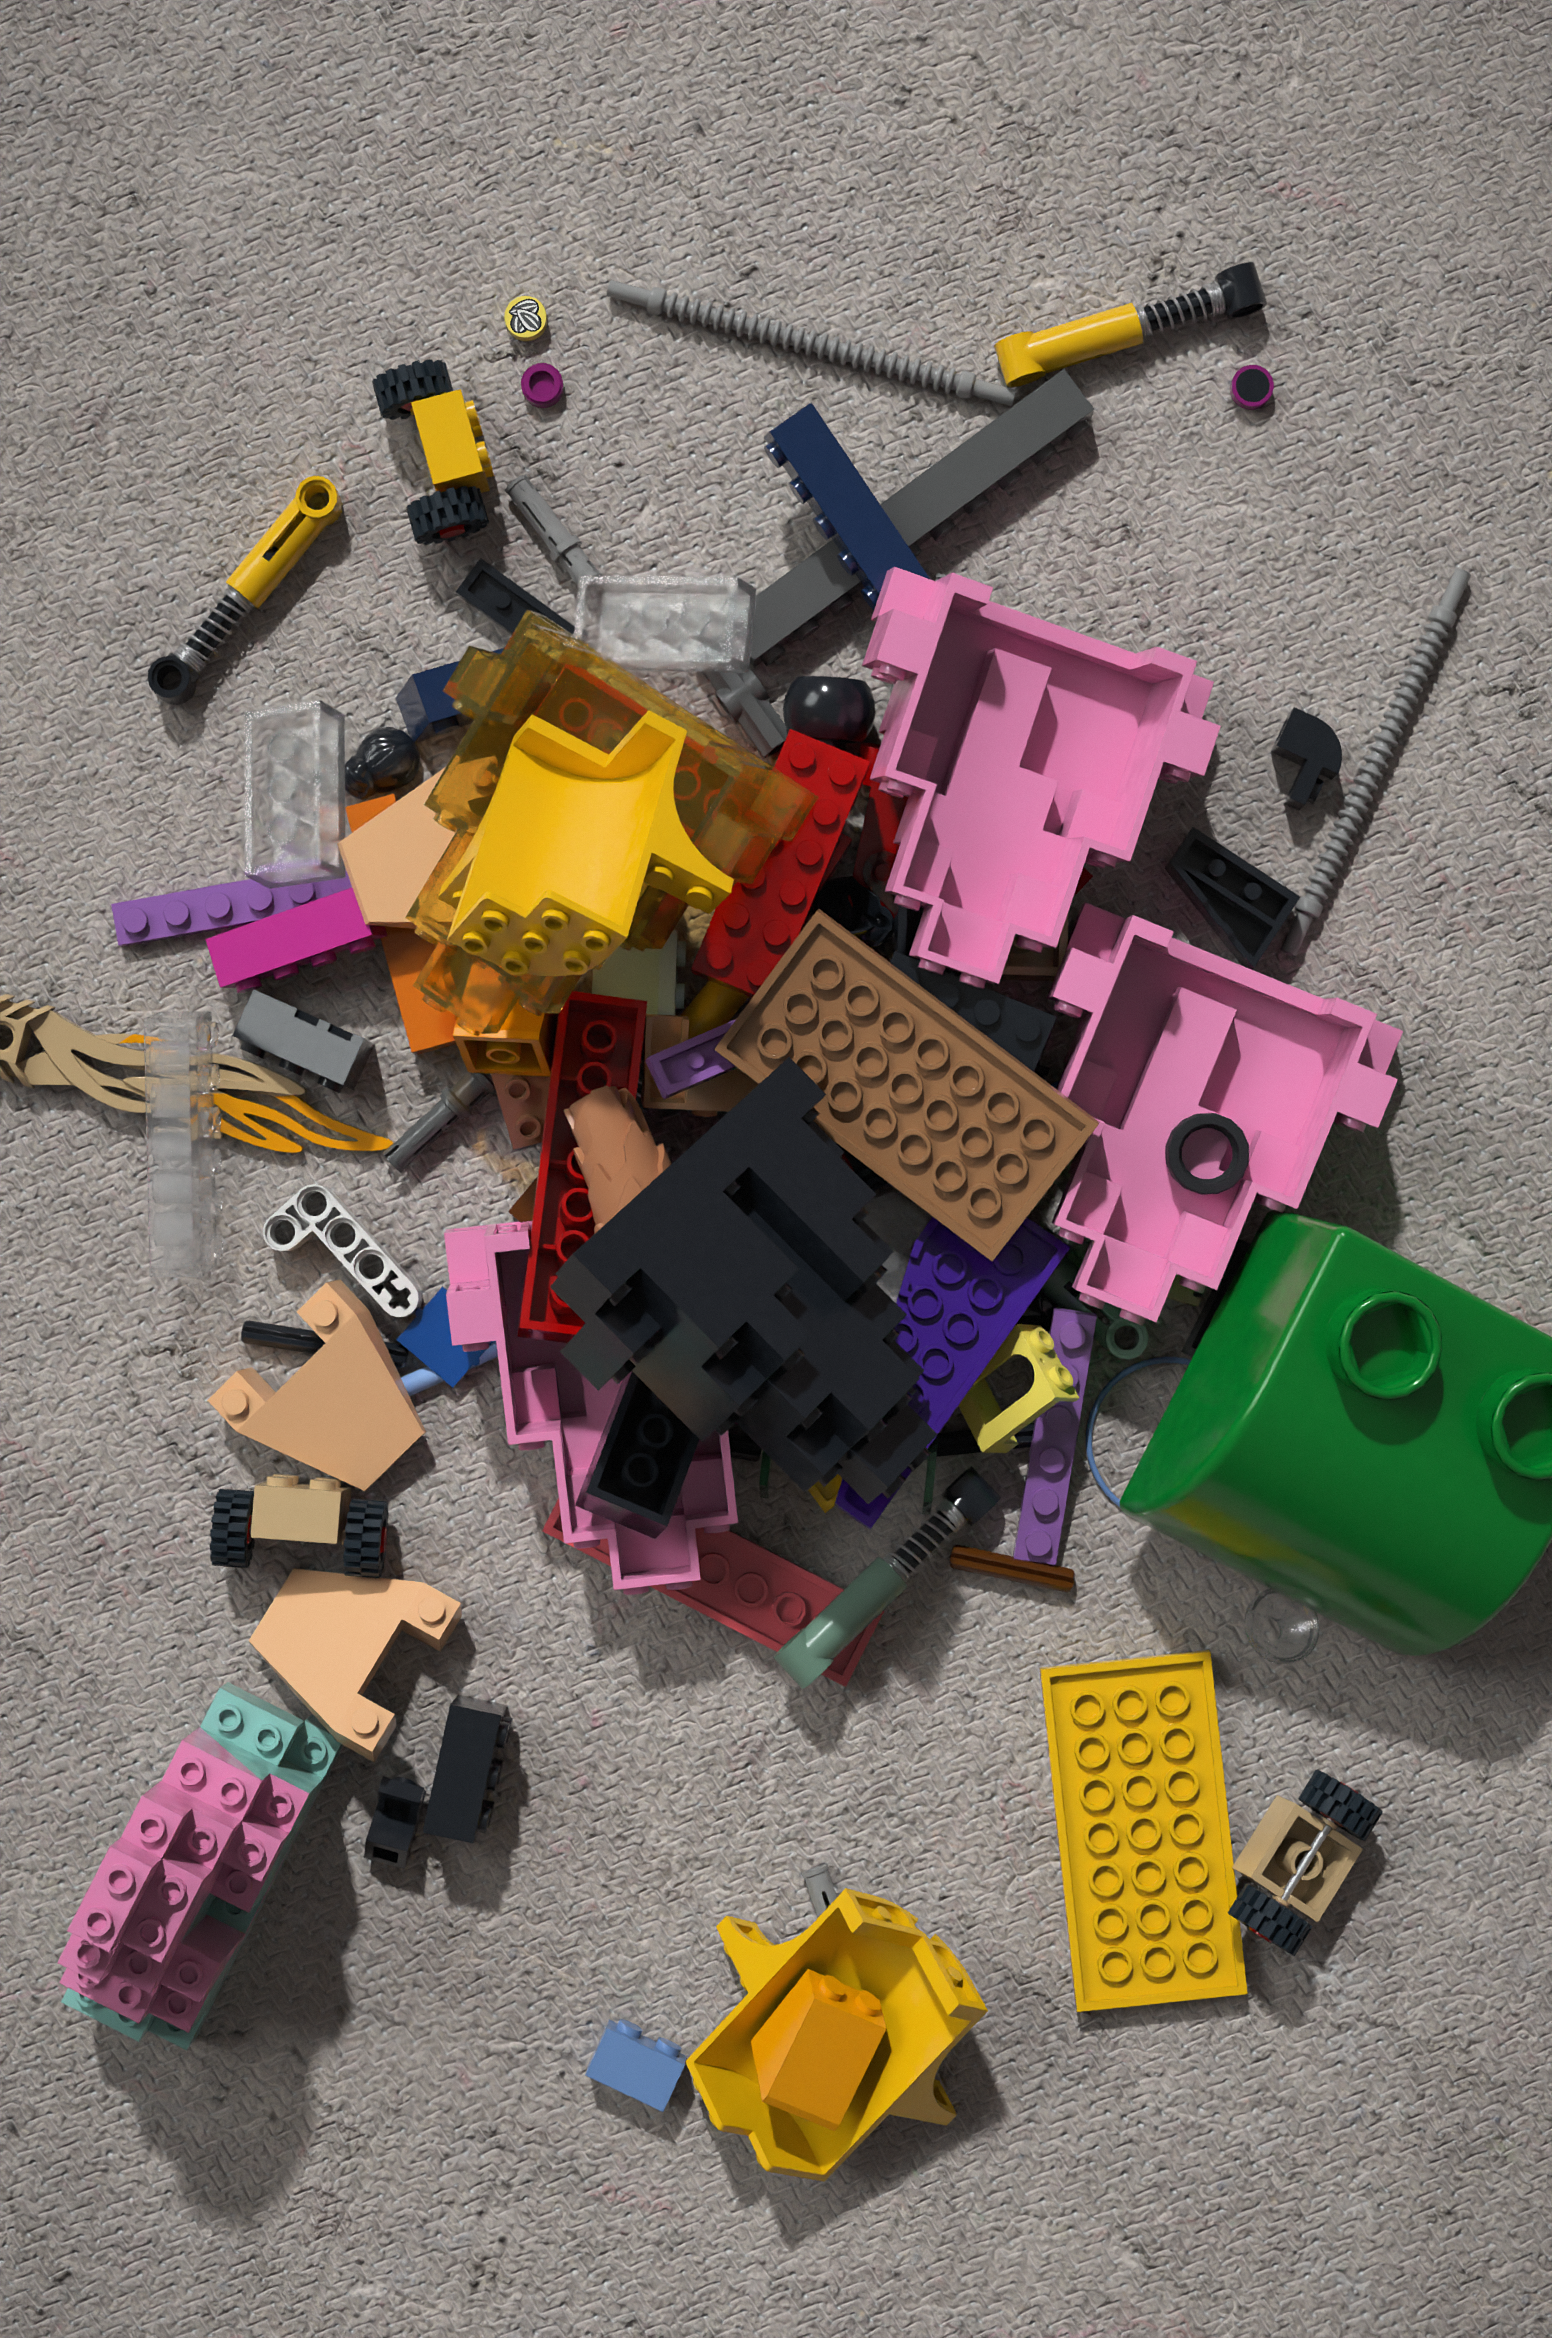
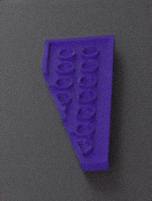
M934 1217L931 1218L914 1242L896 1304L907 1315L895 1326L900 1332L895 1341L924 1370L919 1376L920 1379L914 1384L918 1390L912 1395L913 1399L908 1405L937 1435L1070 1249L1068 1245L1028 1217L993 1261H990ZM935 1438L926 1446L927 1449L930 1447ZM907 1467L901 1475L907 1479L912 1471ZM842 1478L834 1505L871 1530L900 1487L889 1498H886L881 1493L872 1502L867 1504Z

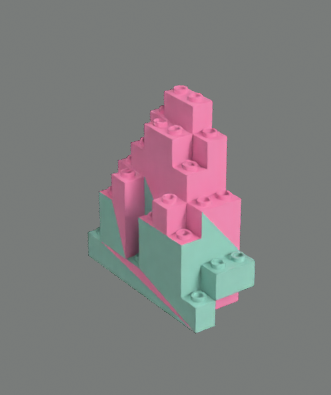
M229 1682L219 1688L200 1727L181 1741L162 1780L141 1796L121 1838L109 1847L67 1930L72 1935L57 1962L66 1967L59 1982L68 1987L61 2001L62 2003L138 2042L149 2031L185 2050L190 2047L196 2039L343 1747L315 1716L311 1715L304 1721Z

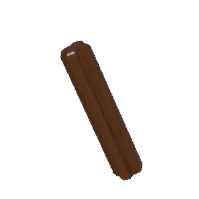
M961 1545L953 1546L949 1559L952 1569L1065 1593L1071 1592L1075 1579V1573L1070 1568L1014 1559L1013 1556Z

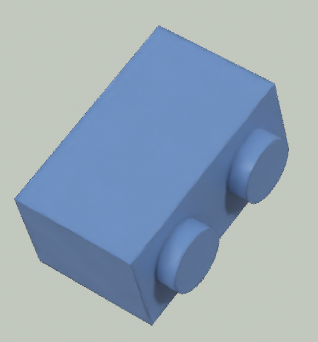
M609 2019L587 2066L585 2076L664 2112L685 2066L686 2055L680 2053L682 2048L662 2037H659L656 2042L641 2035L642 2028L630 2021L620 2019L616 2023Z

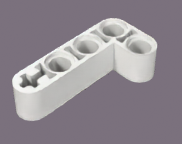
M316 1184L303 1187L269 1217L264 1224L263 1237L267 1245L274 1250L283 1252L295 1251L316 1234L376 1302L391 1316L408 1317L415 1314V1311L421 1307L423 1296L416 1282L328 1187ZM314 1192L322 1193L327 1201L325 1211L318 1216L311 1215L306 1207L308 1197ZM288 1220L295 1228V1236L290 1243L283 1245L277 1241L275 1229L280 1222ZM348 1223L355 1230V1240L350 1246L343 1248L335 1241L334 1234L338 1226ZM375 1254L382 1259L384 1269L379 1277L370 1279L363 1271V1263L368 1256ZM394 1272L398 1278L392 1280L391 1283L396 1289L400 1291L409 1289L411 1292L407 1298L410 1303L408 1308L405 1306L395 1307L393 1305L396 1295L390 1288L384 1287L381 1292L377 1289L378 1286L388 1282Z

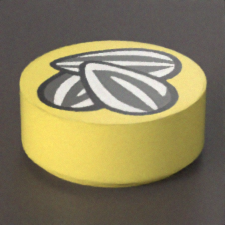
M530 296L517 297L508 304L505 310L504 319L507 330L517 340L533 341L544 333L547 326V315L544 306L536 298Z

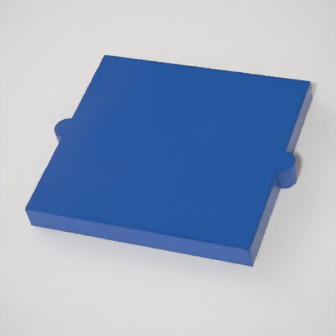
M442 1286L423 1309L418 1308L415 1311L416 1317L396 1340L453 1388L472 1365L477 1366L480 1364L479 1357L486 1349L465 1352L462 1345L452 1346L446 1298L447 1289Z

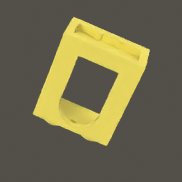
M1017 1324L961 1401L959 1408L982 1453H1007L1018 1445L1014 1436L1016 1433L1059 1401L1075 1402L1079 1399V1396L1073 1387L1071 1373L1061 1364L1054 1350V1341L1050 1334L1041 1325ZM1022 1355L1033 1366V1385L1027 1394L1002 1412L985 1377L1011 1357Z

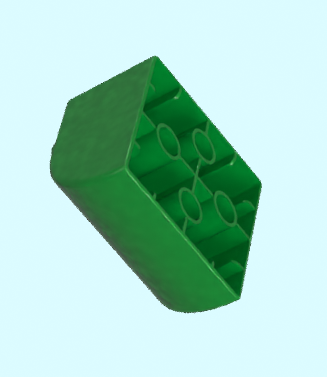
M1272 1210L1265 1215L1120 1499V1508L1123 1513L1391 1651L1403 1655L1421 1656L1447 1650L1474 1635L1507 1606L1532 1575L1552 1541V1337L1350 1227L1285 1211L1281 1213Z

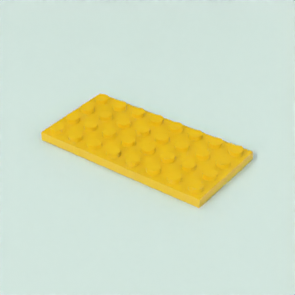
M1203 1650L1039 1668L1076 2011L1083 2012L1248 1994L1240 1921L1228 1914L1229 1909L1237 1898L1235 1873L1232 1868L1234 1864L1211 1652Z

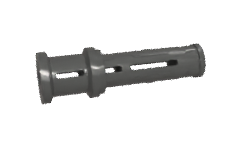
M468 1072L451 1089L445 1087L441 1091V1100L409 1128L402 1137L383 1152L387 1160L400 1173L459 1118L462 1121L465 1118L468 1119L472 1115L470 1110L489 1093L492 1095L496 1093L495 1086L483 1073Z

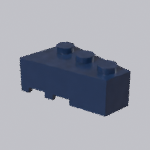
M530 640L412 674L396 696V701L408 734L416 744L432 737L449 733L473 722L477 724L489 721L497 717L499 713L512 708L514 712L531 708L546 683Z

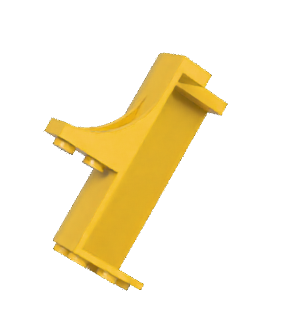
M648 710L614 750L607 754L532 714L513 736L500 779L488 809L462 858L441 887L438 899L456 909L447 940L462 947L469 954L478 955L494 964L502 966L507 973L512 975H582L605 961L628 937L644 881L652 887L661 889L686 902L689 906L710 914L731 893L734 879L713 866L698 851L685 832L676 810L673 791L674 777L687 730Z
M845 1888L808 1929L794 1939L776 1945L765 1937L755 1922L725 1916L716 1926L724 1943V1950L732 1959L740 1975V1983L748 1991V1994L685 2062L693 2077V2084L701 2094L709 2111V2118L712 2124L720 2131L748 2136L756 2152L758 2163L767 2172L825 2182L889 2114L946 2126L957 2115L940 2081L935 2079V2075L947 2054L988 2012V2009L965 1968L950 1948L936 1934L929 1939L924 1932L915 1926L918 1918L891 1901ZM807 1969L824 1976H833L841 1983L859 1991L865 1990L872 1993L876 1998L880 1999L886 2025V2031L839 2127L835 2131L762 2102L751 2045L752 2038Z

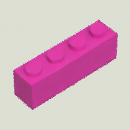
M351 887L205 940L220 988H236L237 993H245L262 987L260 981L262 979L274 976L275 980H282L298 975V967L312 963L313 967H320L337 961L336 954L349 949L351 954H357L376 947L374 940L386 937L387 933L385 926L365 924L355 893Z

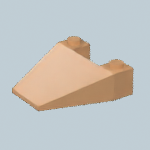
M491 752L453 761L337 843L366 925L450 932L456 909L439 900L438 896L443 883L457 866L478 829L472 810L484 807L490 803L500 777Z
M340 1279L326 1282L297 1311L325 1344L277 1392L271 1388L253 1367L236 1371L207 1401L236 1432L366 1491L426 1431L369 1309Z
M293 1568L249 1639V1643L337 1742L375 1763L397 1724L395 1714L363 1697L364 1691L401 1630L441 1652L462 1617L461 1603L424 1582L345 1576L342 1573Z

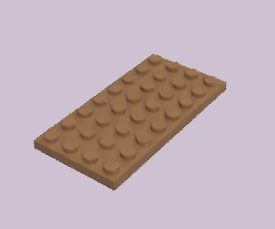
M820 909L815 912L714 1049L758 1084L790 1057L826 1094L814 1107L820 1113L814 1122L834 1142L990 1261L996 1258L1100 1123Z

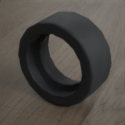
M1216 1113L1195 1114L1183 1119L1171 1131L1165 1146L1166 1164L1171 1176L1183 1188L1198 1194H1219L1232 1188L1244 1176L1249 1163V1144L1243 1130L1231 1119ZM1202 1128H1212L1222 1132L1228 1138L1232 1147V1160L1229 1168L1222 1175L1213 1179H1201L1193 1176L1186 1169L1182 1161V1147L1185 1140L1192 1132Z

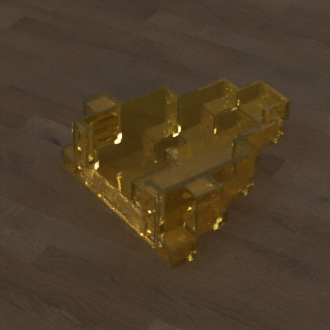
M526 610L501 654L469 646L443 689V692L455 699L452 706L464 715L474 719L424 803L426 807L436 813L433 819L438 824L456 833L405 917L417 926L415 929L417 935L430 943L437 944L413 986L425 994L422 1000L426 1004L440 1012H445L447 1009L459 1018L457 1024L462 1029L475 1036H479L480 1034H497L517 1001L524 1009L537 1016H541L542 1013H559L582 976H539L531 974L517 976L507 973L502 966L494 964L478 955L467 953L462 947L447 940L456 909L438 899L443 883L462 858L488 809L500 779L513 736L532 714L607 754L614 750L648 710L686 729L687 733L674 777L673 791L676 810L681 824L692 843L713 866L734 879L733 886L736 882L753 883L778 840L792 841L817 801L818 796L544 615ZM644 881L628 937L619 946L628 951L632 947L643 952L646 948L662 949L689 905L661 889L652 887ZM603 961L600 965L594 967L593 969L600 970L605 961Z

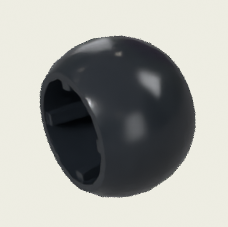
M796 677L788 688L783 704V717L788 732L792 729L843 751H846V744L862 743L867 738L873 727L876 714L875 700L866 681L842 677Z

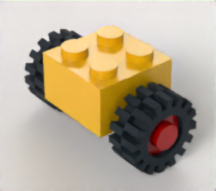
M429 359L423 363H420V360L414 361L411 365H398L397 369L390 368L385 371L386 374L377 375V379H373L372 384L381 416L390 420H395L399 417L401 419H408L411 415L415 416L432 482L436 492H433V495L422 496L420 500H414L411 502V505L406 507L415 542L418 544L423 543L424 545H429L432 542L438 544L444 540L449 542L456 540L455 538L457 537L464 538L469 536V533H476L480 531V528H485L489 524L481 493L490 491L487 478L494 476V471L485 442L477 443L476 437L484 435L473 400L465 402L461 389L453 391L446 363L442 362V360L433 362L432 359Z

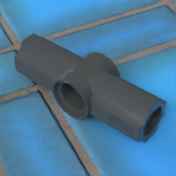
M720 633L715 637H711L691 655L703 675L716 690L714 694L727 715L735 724L739 723L760 755L765 759L782 749L788 735L786 725L769 703L770 697L752 670H746L723 635Z

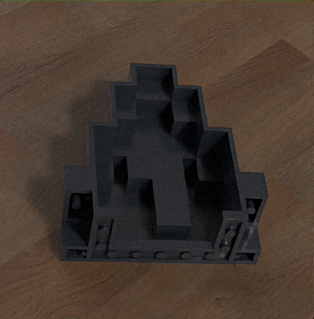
M788 1057L577 1249L556 1272L558 1278L550 1288L586 1323L560 1352L598 1391L611 1378L619 1384L633 1371L702 1442L714 1430L722 1436L736 1422L804 1492L809 1490L818 1481L825 1487L839 1474L869 1504L881 1493L886 1498H889L906 1481L901 1473L907 1467L913 1472L931 1454L926 1446L937 1436V1433L908 1405L913 1399L912 1395L918 1390L914 1384L920 1379L919 1376L924 1370L895 1341L900 1335L895 1326L907 1314L876 1284L888 1271L882 1264L894 1252L864 1222V1219L870 1214L864 1206L876 1193L840 1158L844 1151L814 1122L815 1118L820 1114L814 1107L826 1094Z

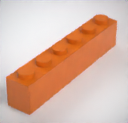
M390 794L345 807L351 832L353 833L397 802L399 799L396 795ZM385 926L387 936L381 938L411 1052L415 1055H420L456 1045L453 1033L461 1006L455 1007L451 991L458 990L452 965L444 967L440 950L447 949L443 931Z

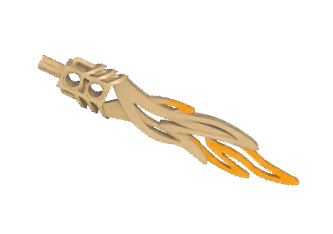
M4 994L0 996V1026L5 1025L9 1027L13 1033L12 1044L7 1049L0 1047V1077L7 1082L14 1083L13 1077H16L24 1086L35 1089V1085L77 1086L100 1102L123 1111L171 1114L213 1138H223L225 1133L252 1145L280 1152L297 1153L303 1151L304 1147L261 1125L245 1113L272 1120L303 1138L325 1147L352 1151H376L388 1149L394 1143L389 1138L370 1133L323 1114L297 1096L307 1093L306 1087L288 1076L255 1062L218 1053L172 1052L179 1050L182 1045L177 1041L161 1037L123 1033L95 1035L55 1011L56 1007L46 1005L37 1009L30 1007L35 1001L27 999L15 1003L10 1001L15 997L13 995ZM33 1030L45 1052L24 1060ZM146 1043L150 1044L151 1047L143 1051L119 1044ZM75 1050L98 1060L170 1077L134 1076L120 1080L90 1066L76 1054ZM184 1062H211L240 1068L246 1072L255 1075L256 1077L235 1071L196 1064H189ZM105 1086L125 1089L157 1103L125 1097L112 1092ZM171 1087H207L214 1104L264 1136L267 1140L241 1130L220 1117L199 1100ZM219 1088L250 1090L260 1094L272 1095L318 1124L358 1141L336 1140L307 1129L282 1112L256 1102L234 1097Z

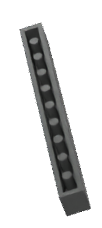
M1063 369L880 505L914 556L917 557L922 552L919 547L931 537L938 541L946 536L956 526L953 521L965 512L972 516L989 503L987 496L1000 487L1003 491H1006L1014 486L1023 477L1021 471L1034 462L1036 466H1040L1049 460L1057 452L1054 446L1067 437L1072 442L1083 435L1091 427L1088 421L1092 418L1094 408L1066 370ZM833 540L724 619V628L754 668L762 662L768 666L778 660L786 652L783 646L795 637L800 641L809 637L820 627L817 622L829 612L833 616L843 612L854 602L851 596L864 587L856 574L850 576L842 567L837 558V554L841 551Z

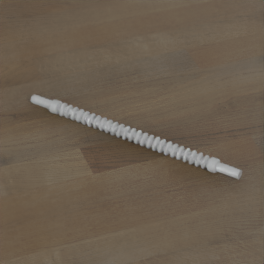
M610 280L607 297L647 307V312L651 314L661 315L662 312H666L668 318H672L673 314L678 315L679 321L682 322L685 318H689L692 325L696 321H700L703 328H706L708 324H712L715 331L719 327H723L726 334L734 330L737 337H741L745 333L748 334L749 340H753L754 336L760 338V343L770 340L773 347L777 343H781L784 350H787L789 346H793L796 353L800 349H804L807 356L815 352L818 354V359H822L826 355L829 356L830 362H834L835 358L841 360V365L851 362L854 369L858 365H863L865 372H868L870 368H874L877 375L881 371L887 372L888 378H891L893 374L898 375L899 381H903L905 377H908L911 384H915L916 380L922 382V387L932 384L935 391L939 387H944L945 393L949 394L951 390L956 391V396L969 399L972 395L1009 406L1013 404L1016 389L976 379V374L972 372L962 371L960 375L956 373L955 368H951L950 372L945 371L944 365L934 368L931 361L927 365H922L920 358H917L915 362H911L908 355L900 359L897 352L889 356L886 355V350L882 349L878 353L874 351V346H870L869 349H864L862 343L853 346L850 339L846 343H841L838 336L834 340L828 339L827 333H824L822 337L817 336L816 330H812L811 334H807L804 327L797 331L793 329V324H789L788 327H783L781 321L771 324L769 317L765 318L764 321H760L757 314L753 318H749L746 311L738 315L735 314V308H731L729 312H726L723 305L715 309L712 307V302H708L706 306L701 304L700 299L690 302L687 295L683 299H679L676 292L669 296L665 289L658 287L647 290Z
M1455 569L1439 606L1432 608L1428 616L1431 623L1424 626L1426 635H1421L1418 638L1421 646H1416L1413 649L1416 657L1409 658L1411 668L1404 669L1406 678L1399 680L1401 689L1394 691V695L1397 698L1395 701L1389 702L1391 711H1386L1383 714L1386 722H1381L1378 725L1381 733H1376L1373 736L1376 744L1369 745L1368 748L1371 754L1365 755L1363 758L1366 765L1358 768L1361 776L1353 779L1356 787L1348 790L1351 798L1343 801L1346 809L1338 812L1341 820H1336L1333 823L1336 831L1328 833L1331 841L1330 843L1326 842L1323 844L1326 852L1325 854L1320 853L1318 855L1321 863L1320 865L1315 864L1313 866L1316 874L1315 876L1310 875L1308 877L1311 885L1303 888L1306 895L1305 897L1301 896L1295 905L1297 914L1280 949L1290 956L1296 957L1312 920L1318 919L1323 910V906L1320 904L1321 900L1328 899L1325 891L1326 889L1330 890L1333 888L1330 880L1331 878L1335 879L1338 877L1335 869L1336 867L1341 868L1343 866L1340 858L1348 855L1345 847L1353 844L1350 836L1358 833L1355 825L1363 822V819L1360 817L1361 813L1368 812L1365 804L1366 802L1373 801L1370 793L1371 791L1378 790L1375 782L1376 780L1383 779L1380 771L1388 768L1385 760L1393 757V753L1390 750L1398 746L1395 739L1403 735L1400 729L1401 726L1408 725L1405 717L1406 715L1413 714L1410 706L1411 704L1418 703L1415 695L1416 693L1423 692V688L1420 685L1422 682L1428 681V677L1425 674L1433 670V666L1430 663L1438 659V655L1435 652L1443 648V644L1440 641L1448 637L1446 629H1451L1456 621L1457 615L1454 611L1471 577V574L1463 569Z

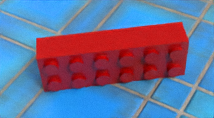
M792 729L789 730L729 877L734 879L731 893L715 909L691 967L693 974L751 998L755 995L805 926L868 773L870 761Z

